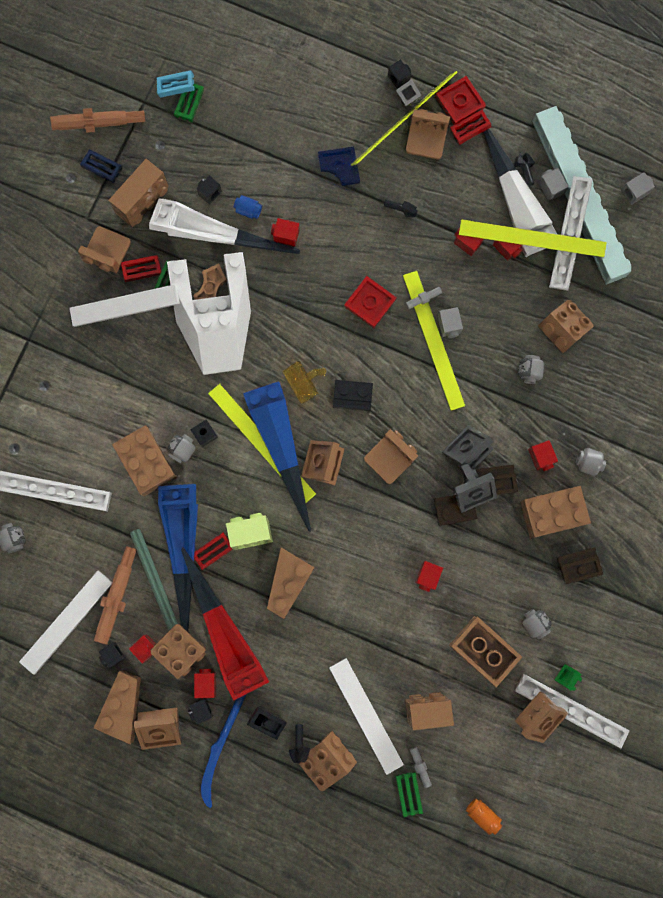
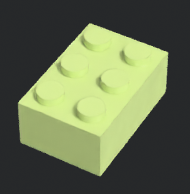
M261 513L251 514L250 519L243 520L242 517L230 519V523H226L230 547L234 550L273 542L269 520L266 515L263 516Z

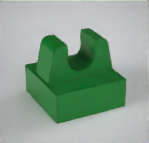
M564 664L555 681L568 690L575 691L576 687L574 686L577 681H582V674Z

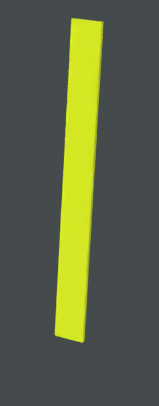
M456 71L450 74L445 80H443L434 90H432L402 119H400L391 129H389L359 158H357L351 164V166L359 163L390 133H392L411 114H413L414 109L417 110L422 104H424L433 94H435L444 84H446L458 72Z
M461 220L459 235L598 257L605 256L607 242L468 220Z
M417 271L403 275L411 300L424 292ZM429 303L419 304L414 309L450 410L464 407L465 404Z
M221 384L217 385L208 394L280 475L256 424ZM301 477L307 503L316 493Z

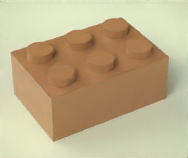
M145 159L109 199L115 214L132 228L135 224H139L144 217L143 215L148 210L150 211L155 206L157 199L163 197L169 186L164 173L149 160Z
M146 425L112 444L140 495L146 496L157 490L158 486H164L177 478L151 430Z
M581 486L520 501L530 539L591 524Z
M474 616L448 645L495 687L503 681L522 658L519 653L477 616Z
M441 692L429 693V697H423L421 694L409 695V699H405L407 721L412 730L454 726L451 700L441 694Z

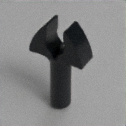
M520 152L515 158L514 167H520L523 170L527 185L532 186L534 185V180L530 167L535 162L527 152L523 156Z
M387 199L384 201V207L401 211L405 217H416L418 210H416L417 207L406 201L401 204Z
M296 724L295 747L289 750V754L293 763L300 764V762H306L310 748L303 745V724Z

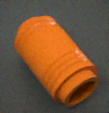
M475 798L466 808L467 815L488 835L492 833L495 835L502 828L500 824L502 819L481 800Z

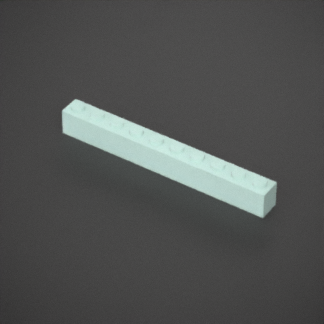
M555 106L536 113L532 122L554 170L559 168L569 186L565 192L567 199H569L573 176L591 177H588L586 165L578 155V147L576 144H573L571 132L563 122V114ZM592 181L582 233L585 239L607 242L605 256H593L607 285L626 277L631 272V263L624 256L623 246L616 238L615 228L609 223L608 213L603 209L600 195L595 192Z

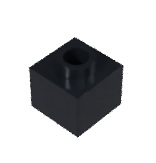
M401 59L388 69V77L397 89L410 81L411 69Z
M210 175L206 179H202L197 186L198 195L209 205L222 192L220 184Z
M207 420L190 429L202 448L218 438ZM206 429L207 433L206 435H200V431Z
M116 642L110 643L99 651L101 663L105 667L108 666V668H112L126 659Z
M206 698L189 706V716L196 724L213 717Z

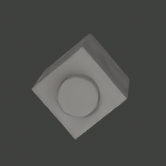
M412 79L396 90L406 108L422 96Z
M559 168L553 171L551 169L545 171L538 182L548 202L565 194L569 187Z
M643 172L627 182L621 191L632 205L650 194L655 186L651 177Z
M458 307L439 311L438 320L442 337L455 338L459 336L463 326Z

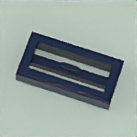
M90 149L80 164L82 168L112 183L118 177V172L122 170L120 164ZM90 156H92V157H94V158H96V159H98V160H100V161H102V162H104V163H106V164H108V165L114 167L115 169L112 170V169H110V168H108V167H106V166H104V165H102V164H100V163H98V162H96V161L90 159ZM87 162L90 163V164H92V165H94V166H96V167H98V168H100V169H102V170H104V171H106V172H108V173H110V174H112V175L110 176V175H108V174H106V173H104V172H102V171H100V170H98V169H96V168L90 166L89 164H87Z

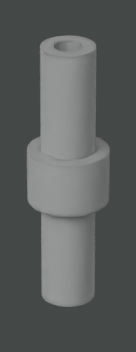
M437 287L427 293L424 291L418 294V297L406 302V307L411 309L419 304L423 305L430 302L431 298L442 294V290L440 287Z
M413 747L410 749V752L415 762L414 768L416 773H419L424 788L430 787L432 784L426 771L428 769L426 763L422 761L418 748Z

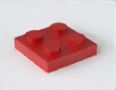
M467 76L435 94V98L447 116H450L453 125L486 107L485 102Z
M366 276L344 304V307L372 328H375L397 297Z

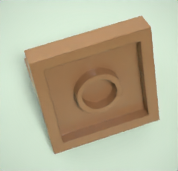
M311 440L301 477L335 486L344 448L339 447V444L335 442Z
M540 691L517 717L515 722L523 729L521 734L526 739L544 743L569 713L564 708L556 706L544 692Z
M178 708L138 713V721H134V730L142 750L181 745Z

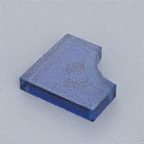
M354 146L318 152L321 172L334 174L340 180L342 186L360 183L357 164L351 166L356 160Z

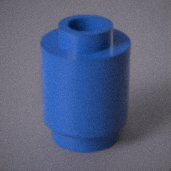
M241 195L240 198H236L233 208L240 215L251 219H258L262 205L259 204V201Z

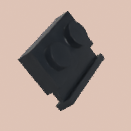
M335 380L333 408L371 411L373 383Z

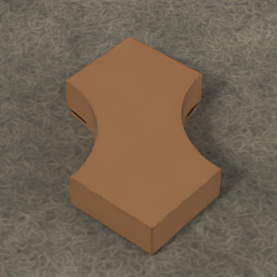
M219 263L202 271L204 281L201 289L193 295L195 300L217 297L219 288L227 282Z

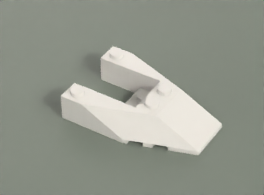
M243 252L224 254L229 295L192 300L186 259L167 262L170 285H177L180 301L179 305H174L176 323L203 375L241 370L251 315Z

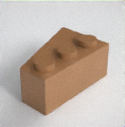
M281 548L267 609L285 619L315 568Z
M125 670L118 672L94 729L128 744L134 742V721H137L141 677Z

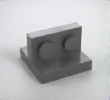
M468 425L442 453L454 461L461 472V466L469 464L473 470L493 451L490 445L493 441L488 435Z
M469 464L461 466L464 484L454 488L461 513L497 498L495 480L491 473L478 477L476 470H472Z

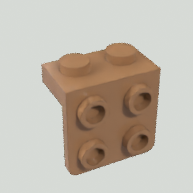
M414 109L406 153L437 160L441 159L450 116H446L444 113H430L424 109Z
M99 226L96 228L88 247L80 246L78 253L83 262L90 265L95 264L106 272L111 271L117 274L131 241L125 236Z
M567 300L550 313L538 327L564 353L591 330L593 324L575 303Z
M391 429L364 457V461L387 484H392L418 457L416 454L417 450L411 444L407 445L403 441V436L395 430L393 432Z
M175 624L151 649V654L171 674L179 679L181 676L184 677L192 669L191 665L195 661L199 662L205 656L206 646L201 641L198 642L180 624Z
M331 731L318 745L310 750L306 762H300L299 765L318 789L324 791L346 776L357 761L342 744L340 738Z

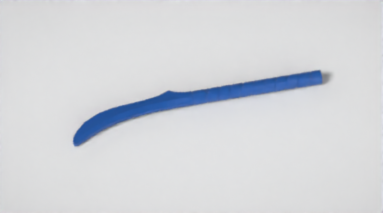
M246 695L235 700L219 738L211 746L209 761L201 784V796L209 808L212 807L211 784L214 770Z

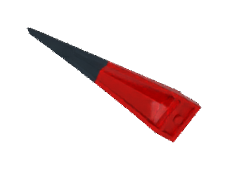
M182 547L181 551L210 635L224 683L234 701L269 683V679L260 661L186 550Z

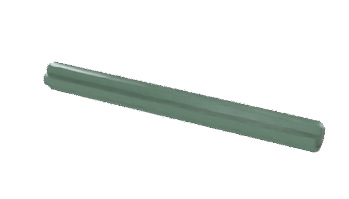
M133 530L130 532L131 538L169 631L175 624H178L141 530Z

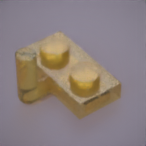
M297 361L282 372L298 400L303 404L319 394L311 380L316 376L325 375L326 369L317 368L307 373L301 362Z

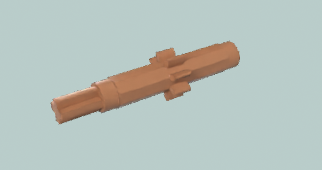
M92 108L83 109L82 114L50 116L52 130L85 128L86 133L95 132V127L145 122L144 110L93 113Z
M126 546L108 597H102L100 606L104 607L96 630L95 642L108 644L118 612L124 611L126 603L122 602L137 551L134 548Z

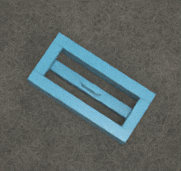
M190 70L157 77V94L161 98L194 91V74Z

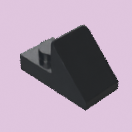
M257 706L247 722L248 726L276 740L287 724L284 719L270 713L263 706Z

